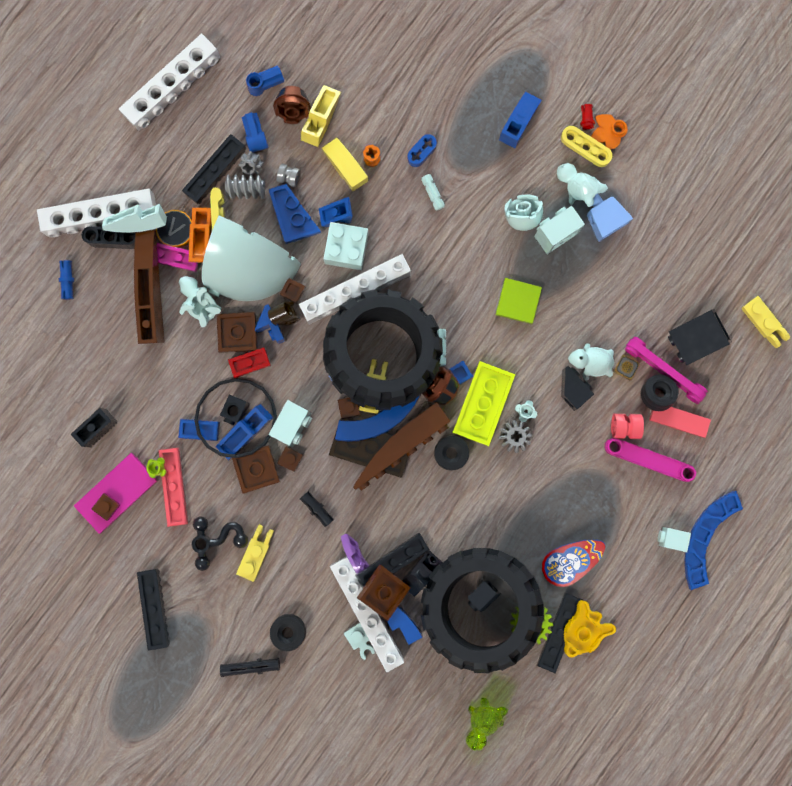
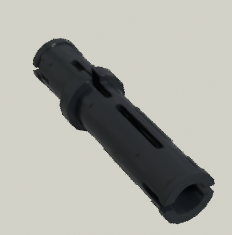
M258 658L257 661L221 664L220 676L258 673L259 675L268 671H280V659L262 660V658Z

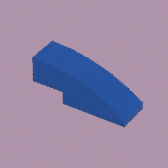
M261 404L255 406L215 447L221 453L236 455L273 419V416Z
M398 606L387 622L392 631L400 628L408 645L421 639L422 633L411 617Z

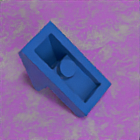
M349 197L318 208L321 227H329L330 222L351 223L352 210Z
M267 304L264 306L255 331L259 333L271 328L268 332L272 341L276 340L278 344L285 342V338L279 325L275 326L270 321L268 311L271 307Z

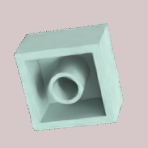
M572 206L567 209L565 207L561 208L551 220L548 217L539 224L540 226L537 228V233L534 237L546 254H549L576 236L584 227V222Z
M330 222L324 253L325 264L362 270L369 235L368 228Z
M287 400L269 435L289 446L294 447L295 444L298 445L303 437L301 434L304 427L308 428L312 421V417H310L312 413Z

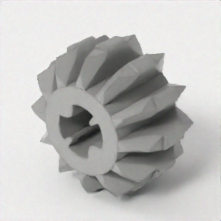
M513 420L512 427L508 422L505 424L508 430L500 429L505 434V436H499L500 440L505 439L501 446L504 447L508 444V452L513 447L515 453L519 452V447L522 451H525L524 444H531L526 438H531L532 434L525 433L530 428L522 429L524 422H520L517 427L516 420ZM514 432H517L516 435H520L516 442H514L515 439H511V435Z

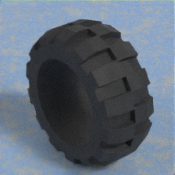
M376 289L361 292L360 297L356 299L349 298L340 305L339 311L331 316L326 327L323 340V362L326 373H329L332 384L340 394H346L351 398V402L359 406H372L376 410H391V407L399 405L403 407L415 401L419 395L427 390L440 368L443 345L442 338L438 336L437 332L439 327L434 317L427 315L423 311L424 305L413 297L411 300L401 297L402 292L388 289L387 293H377ZM385 321L393 323L402 328L412 339L416 350V364L410 372L397 379L377 380L368 377L355 367L348 355L347 341L351 334L357 328L369 322Z
M473 548L459 551L449 556L447 560L438 565L429 576L431 580L426 588L423 589L420 602L423 604L421 620L423 630L427 631L431 640L429 643L438 655L441 653L449 660V664L461 670L467 669L474 671V673L490 674V672L503 671L515 665L535 645L542 630L544 602L541 589L535 577L517 558L500 550ZM476 571L490 572L501 577L512 588L518 601L519 617L514 632L506 641L494 646H478L466 641L456 632L449 618L448 602L454 586L464 576Z

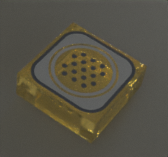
M623 354L613 372L630 381L640 363Z

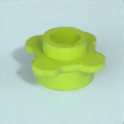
M158 458V460L150 459L148 461L146 469L151 478L166 475L165 460L163 458Z

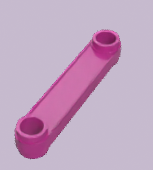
M634 336L629 340L625 347V351L635 358H641L662 375L670 377L680 389L687 393L686 397L696 404L702 402L708 392L705 387L698 383H692L645 347L646 344L638 337Z
M611 438L604 444L607 454L674 479L690 482L696 477V470L693 466L626 441ZM612 441L617 444L615 452L611 451L609 447ZM685 468H687L690 472V475L687 479L683 476V471Z

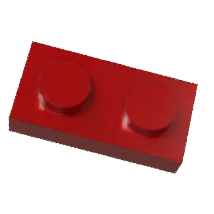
M264 347L228 359L234 378L271 366Z

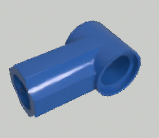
M277 65L260 73H250L246 78V83L251 95L260 96L264 90L284 83V78ZM255 82L260 83L258 86H252Z
M257 113L245 114L241 118L247 135L246 141L249 151L254 153L268 149L264 131L262 132Z

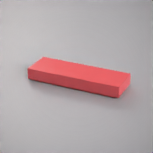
M670 407L665 411L652 410L649 421L706 438L711 419Z

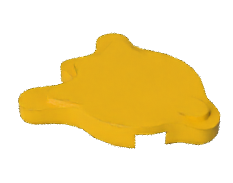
M584 600L578 602L575 615L564 628V652L571 658L582 655V653L595 651L605 637L616 632V627L613 624H600L602 614L598 611H591L588 602Z

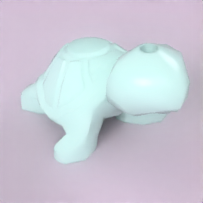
M562 164L557 169L558 179L568 183L567 189L571 205L576 200H583L590 207L594 204V196L597 193H604L608 189L606 184L600 183L595 177L586 173H577L576 168L572 164Z
M181 277L179 280L180 292L188 298L182 304L179 312L183 315L185 311H188L191 316L199 320L201 327H205L209 320L221 312V307L216 304L212 296L207 292V288H197L198 281L195 278Z
M585 344L583 349L575 350L568 357L569 362L577 369L585 367L582 375L586 381L589 380V376H613L614 351L612 349L605 350Z

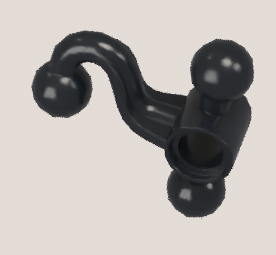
M202 516L194 519L193 528L197 531V536L192 541V549L198 553V557L195 560V567L198 570L205 571L209 568L210 559L206 557V551L210 547L223 544L230 530L236 531V535L233 538L235 547L244 548L247 546L248 537L244 534L240 524L229 522L223 526L218 538L210 539L209 536L205 535L208 520ZM199 538H203L207 543L204 549L198 548L196 544Z

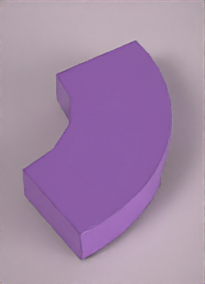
M347 533L342 535L341 540L347 558L355 572L359 573L368 567L369 564L362 556L358 543Z

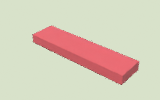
M179 448L159 450V458L165 460L166 475L162 477L167 527L188 524Z

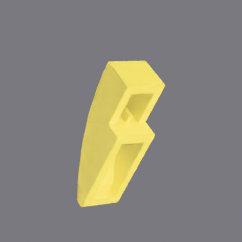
M325 85L322 87L309 111V118L301 131V141L316 147L319 146L341 95L340 91Z
M338 138L322 147L323 152L352 192L368 182V176Z

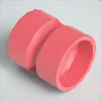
M613 414L611 420L612 438L624 439L626 436L629 439L642 438L644 420L641 414H630L628 417L626 414Z

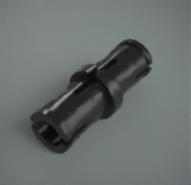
M309 491L300 498L311 511L310 514L314 515L325 528L334 520L323 508L324 505L319 503Z

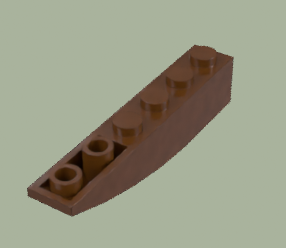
M156 229L136 232L134 296L138 344L165 343Z
M435 403L407 423L385 443L361 473L353 486L355 490L359 488L362 491L370 485L369 481L372 478L379 479L386 474L385 469L390 465L394 468L402 462L401 457L406 454L408 457L417 451L416 447L419 444L423 443V445H426L433 440L432 435L437 431L441 434L449 428L447 424L450 423V420L438 403Z

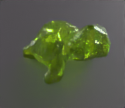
M481 698L480 706L476 709L472 706L468 708L473 730L467 735L466 744L474 751L482 750L486 746L487 736L492 735L499 727L504 725L503 717L508 714V709L505 707H491L487 698Z

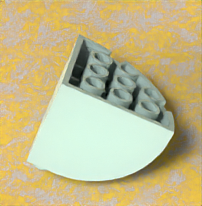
M218 216L204 255L202 282L209 290L208 293L213 296L219 297V295L238 301H257L281 291L289 278H294L301 263L293 256L290 259L288 257L289 252L255 232L249 234L243 226Z

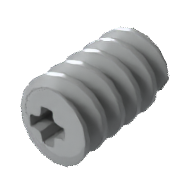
M227 175L225 181L226 198L229 195L231 199H235L237 194L239 199H242L243 195H245L246 199H250L252 194L254 199H257L258 195H260L261 199H264L265 179L261 180L260 175H257L256 180H254L252 175H250L249 179L246 180L245 175H242L241 180H238L237 175H234V179L231 180L230 176Z

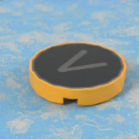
M179 210L165 212L167 216L166 225L156 228L159 240L164 245L173 247L187 245L189 243L190 224L192 223L191 218Z

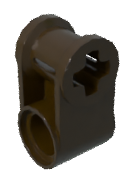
M283 302L268 311V317L275 326H289L301 319L293 308V302Z

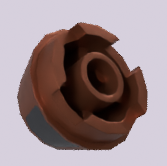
M297 86L282 88L273 104L276 117L283 118L284 123L298 124L299 120L307 119L311 110L306 93Z
M440 367V371L436 374L433 382L422 395L429 402L446 405L455 398L460 384L451 370Z

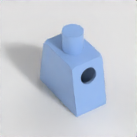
M598 193L593 198L594 204L592 206L594 208L587 213L588 220L599 242L629 224L633 219L614 197L603 201Z

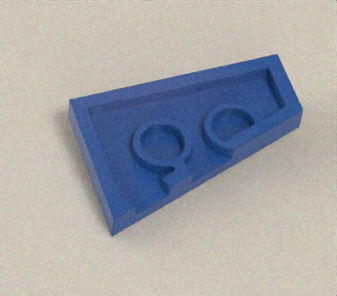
M287 184L268 189L285 244L321 233V230L316 226Z

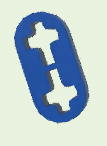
M430 134L424 135L408 152L407 160L412 167L421 166L435 151L436 138ZM424 141H426V142L432 141V143H431V146H432V147L427 146L425 149H423L424 146H425V142H424ZM419 152H421V154L419 155V161L417 159L413 161L412 155L416 156Z

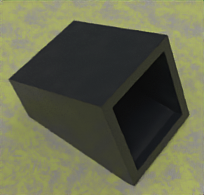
M715 309L669 331L670 335L668 336L672 346L676 345L679 350L677 353L681 363L685 362L686 365L732 343Z

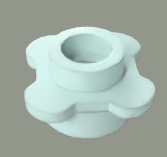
M530 400L526 401L525 404H518L515 407L521 422H526L527 419L536 418L537 416L533 402Z

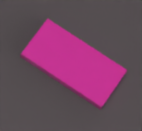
M130 453L83 496L74 507L101 534L158 480L151 478L141 461L133 453ZM103 493H106L120 504L108 521L92 510V507Z

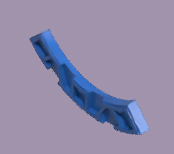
M419 396L415 401L403 407L400 405L391 407V410H383L379 414L364 420H339L335 440L360 441L388 432L404 420L415 406Z
M737 491L725 494L709 505L699 516L690 532L688 551L685 552L684 558L689 590L709 584L706 571V549L718 525L732 514L743 510Z

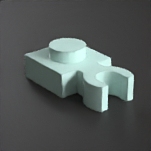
M360 622L344 632L353 650L358 647L360 648V656L363 660L366 659L364 654L366 649H369L372 654L375 653L373 646L367 644L369 639Z

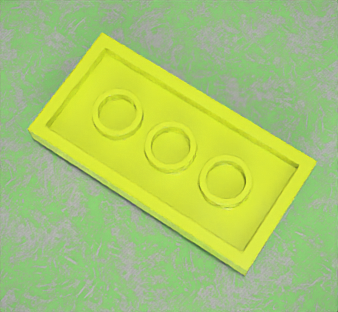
M479 361L452 433L489 446L516 374Z

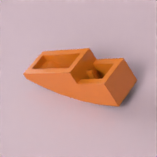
M192 208L188 262L203 263L207 244L212 233L211 208Z

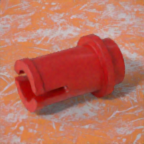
M592 104L581 105L582 121L580 126L584 130H590L595 125Z

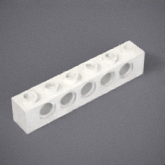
M201 33L126 101L119 110L138 131L146 128L155 116H159L169 103H173L182 91L188 90L193 81L201 78L210 66H214L220 58L218 50ZM202 57L200 61H195L196 58ZM189 69L187 73L181 74L183 70ZM170 82H175L174 85L168 86ZM161 94L158 99H154L155 95ZM147 106L145 111H140L142 107Z
M150 189L37 209L40 232L53 238L60 236L62 233L75 234L78 233V230H83L89 226L99 227L102 226L104 218L114 215L113 212L118 207H120L121 212L133 207L135 204H139L142 211L156 206L155 196ZM98 211H102L101 215L95 218V214ZM83 214L82 219L80 221H76L77 217ZM64 218V222L58 225V221Z
M403 254L300 303L299 306L310 325L339 311L340 305L349 298L356 299L360 297L361 292L375 289L378 292L411 276V270Z
M347 556L331 564L330 568L386 672L403 664L404 658L382 617L357 599L363 588L355 576L357 573Z

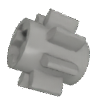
M250 151L248 155L244 153L241 156V162L238 165L241 167L242 173L252 176L254 173H260L262 170L260 167L264 162L261 161L259 154L257 155Z

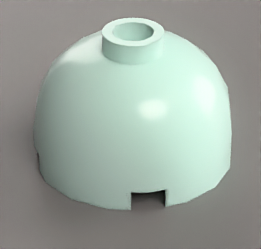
M519 195L516 200L512 201L510 199L505 204L506 219L509 225L516 230H531L538 226L542 220L543 203L538 201V197L534 195Z

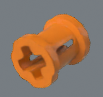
M374 145L366 146L363 151L364 162L369 167H375L380 163V150Z

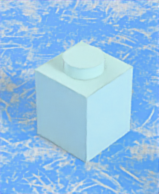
M662 527V531L660 530L658 534L659 546L687 552L691 533Z

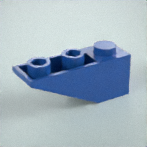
M525 92L505 124L499 141L516 148L542 100Z

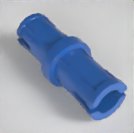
M61 260L59 261L60 278H58L61 283V299H74L72 261Z

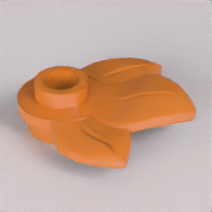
M609 114L596 116L595 120L599 127L592 133L591 137L600 143H605V146L610 150L615 149L620 144L621 138L628 131L627 124L623 120H615ZM615 128H620L621 132H616Z

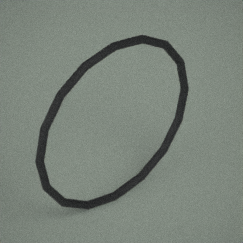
M232 378L218 382L204 393L197 404L194 422L197 435L207 449L219 456L240 458L254 454L267 444L271 436L268 434L264 442L252 451L237 455L221 453L211 447L201 435L198 423L200 406L207 395L223 384L231 382L250 383L262 390L270 401L273 411L272 427L276 422L277 413L274 400L264 387L251 380Z

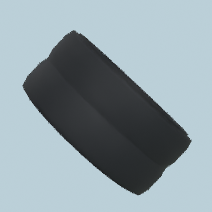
M654 375L644 383L640 394L643 403L649 409L665 411L676 402L679 391L676 383L670 377ZM655 389L662 390L664 397H658L655 394Z
M447 436L437 443L434 457L438 465L443 469L458 470L467 463L469 448L460 437ZM452 447L457 450V456L454 459L447 457L446 451L448 448Z
M294 614L279 616L270 628L271 642L282 651L297 649L306 636L304 622ZM285 627L292 628V637H284L282 631Z

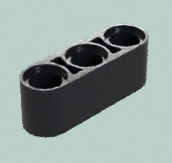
M89 226L84 228L81 234L83 241L91 247L135 248L136 232L105 231L102 227ZM96 233V238L90 241V236ZM115 234L114 240L109 242V236ZM130 235H134L133 241L127 242V238Z

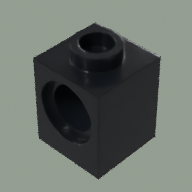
M229 394L220 416L224 417V422L234 426L235 422L238 423L243 419L250 403ZM233 406L238 407V414L236 416L230 415V408Z

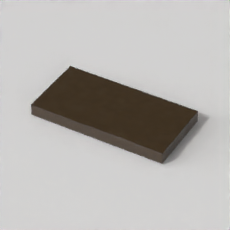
M335 433L329 455L366 467L375 454L393 435L384 433L377 437L360 441L335 440ZM407 454L400 458L401 463L394 468L390 465L385 469V472L402 478L408 460Z

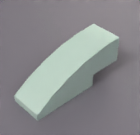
M160 204L143 211L139 205L104 218L102 228L105 231L142 232L165 226L167 216Z

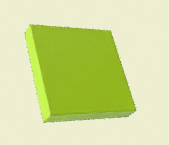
M505 278L495 315L533 324L542 287Z

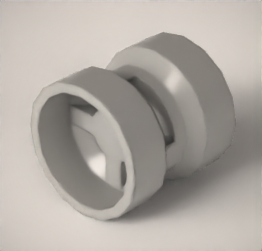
M282 163L279 167L276 181L280 183L286 182L289 186L296 187L300 177V169L295 167L289 168L288 165Z

